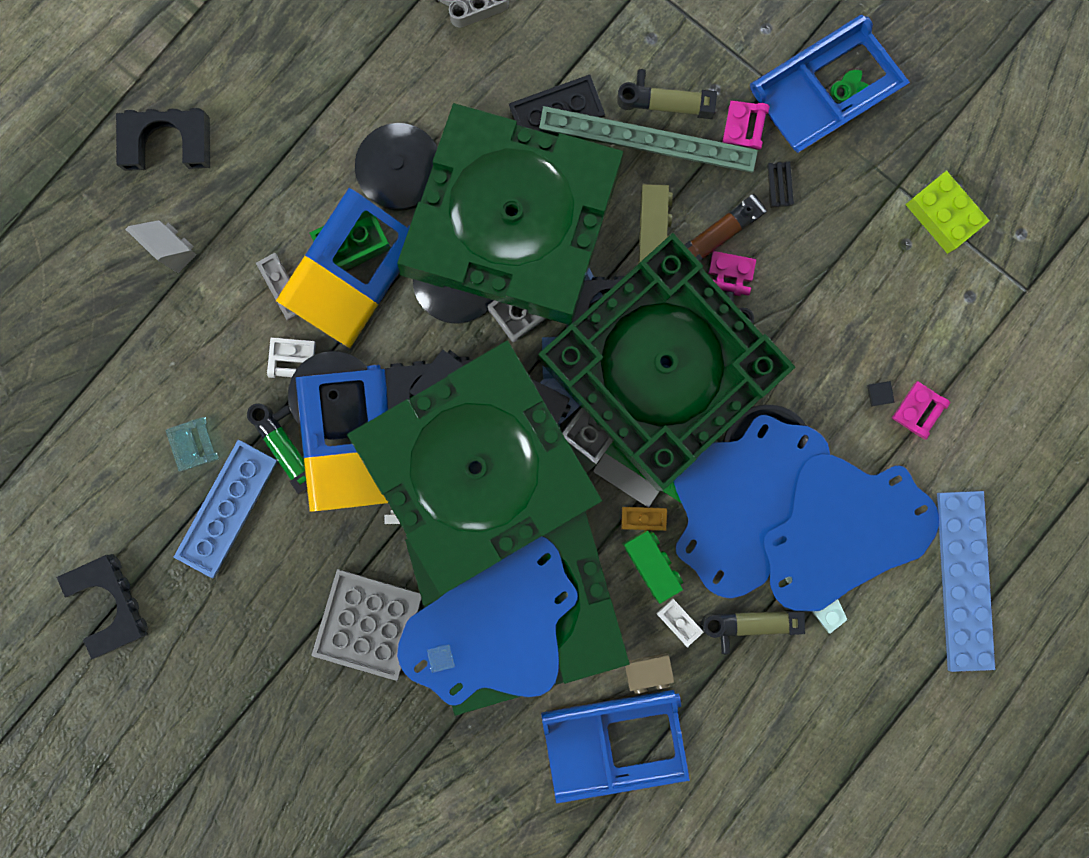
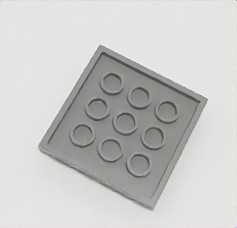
M337 569L312 656L398 681L401 672L397 657L398 643L407 621L411 616L418 613L422 600L420 593Z

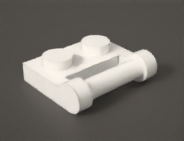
M271 338L267 369L268 378H276V376L292 377L296 369L277 367V361L303 363L315 355L316 342Z

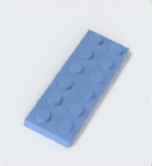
M237 440L176 551L174 558L211 578H215L278 461L247 443Z

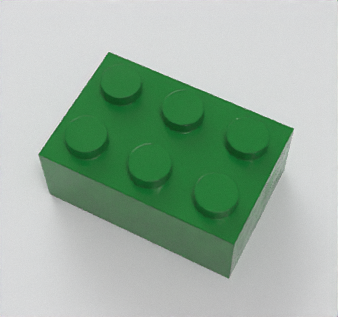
M368 211L362 212L333 257L335 265L347 271L391 249L377 217ZM324 226L309 232L313 242Z
M643 530L623 542L622 545L653 597L661 604L683 590L681 584L684 582L678 572L672 571L669 567L672 562L666 552H660L657 547L660 542L654 532L649 533L647 530Z

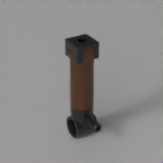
M754 193L684 245L700 262L749 224L764 215L767 209Z

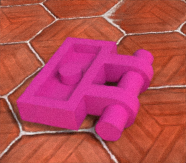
M713 251L708 274L717 275L716 280L713 281L722 291L733 292L736 296H741V294L749 296L751 287L743 286V281L752 282L756 259ZM724 277L736 279L735 284L723 282Z

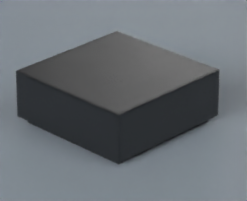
M891 381L867 385L871 407L895 403Z

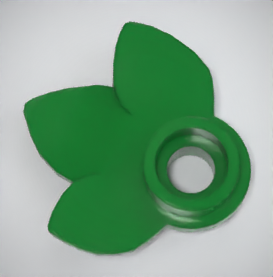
M851 70L844 75L841 81L832 85L830 96L836 103L844 102L869 86L867 83L861 82L862 70ZM839 88L844 90L843 96L837 94Z

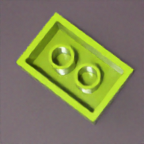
M947 170L905 204L947 254L958 248L990 221Z

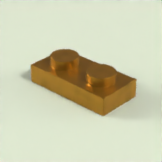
M622 507L621 529L666 531L667 508Z

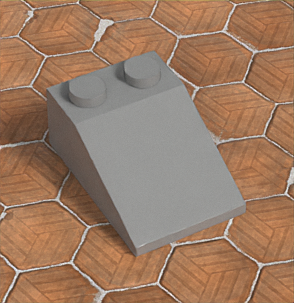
M158 220L131 225L125 229L153 257L177 273L196 256L191 250L194 246L185 238L181 240L177 237L178 231L170 223L165 225Z
M583 407L577 411L562 431L586 473L597 464L613 441Z

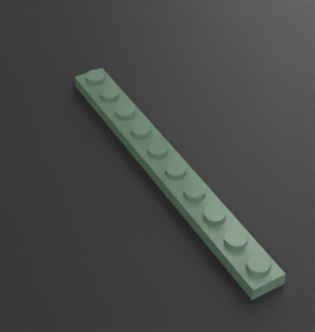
M543 106L539 130L561 133L572 137L750 173L754 171L758 151L756 149Z

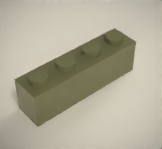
M642 185L638 264L668 237L667 229L672 224V214H668V206H672L673 193L669 192V185Z

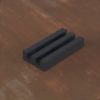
M790 161L785 163L777 162L776 164L768 163L771 208L793 206ZM782 168L785 169L787 201H785ZM773 169H777L780 202H776Z

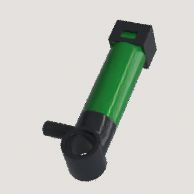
M260 403L251 405L247 411L249 422L255 426L290 478L291 481L289 482L297 494H304L307 492L304 459L278 422L292 413L289 405L275 414L266 405ZM263 409L265 417L263 420L258 421L256 414L259 410Z

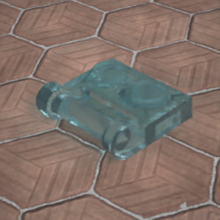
M205 417L165 430L179 472L219 459L217 453H214L205 426L207 424ZM197 428L206 456H199L191 429Z

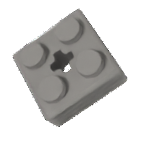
M493 301L488 305L489 311L512 342H516L547 319L530 314L526 309H523L522 316H513L515 306L498 301Z

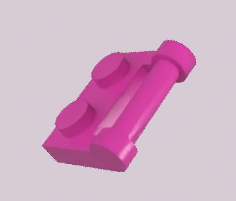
M730 101L722 143L760 150L763 144L761 137L765 116L768 114L770 106L765 103L754 104ZM751 113H757L753 137L750 140L746 139Z
M917 381L892 416V419L919 437L927 440L930 435L929 431L944 408L947 409L951 402ZM933 401L936 403V406L923 426L919 427L916 425L930 402Z

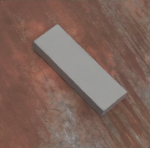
M273 253L258 261L256 265L276 300L290 278L277 254ZM278 303L287 321L298 316Z
M604 453L593 470L595 474L648 508L659 492L649 481Z

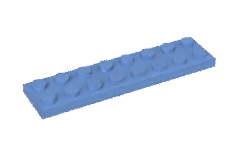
M984 491L937 493L948 671L995 670Z

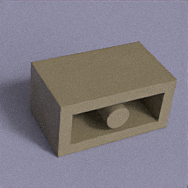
M667 653L629 660L630 665L624 666L629 690L635 693L648 691L647 688L654 686L657 689L670 687L669 683H674L670 658Z

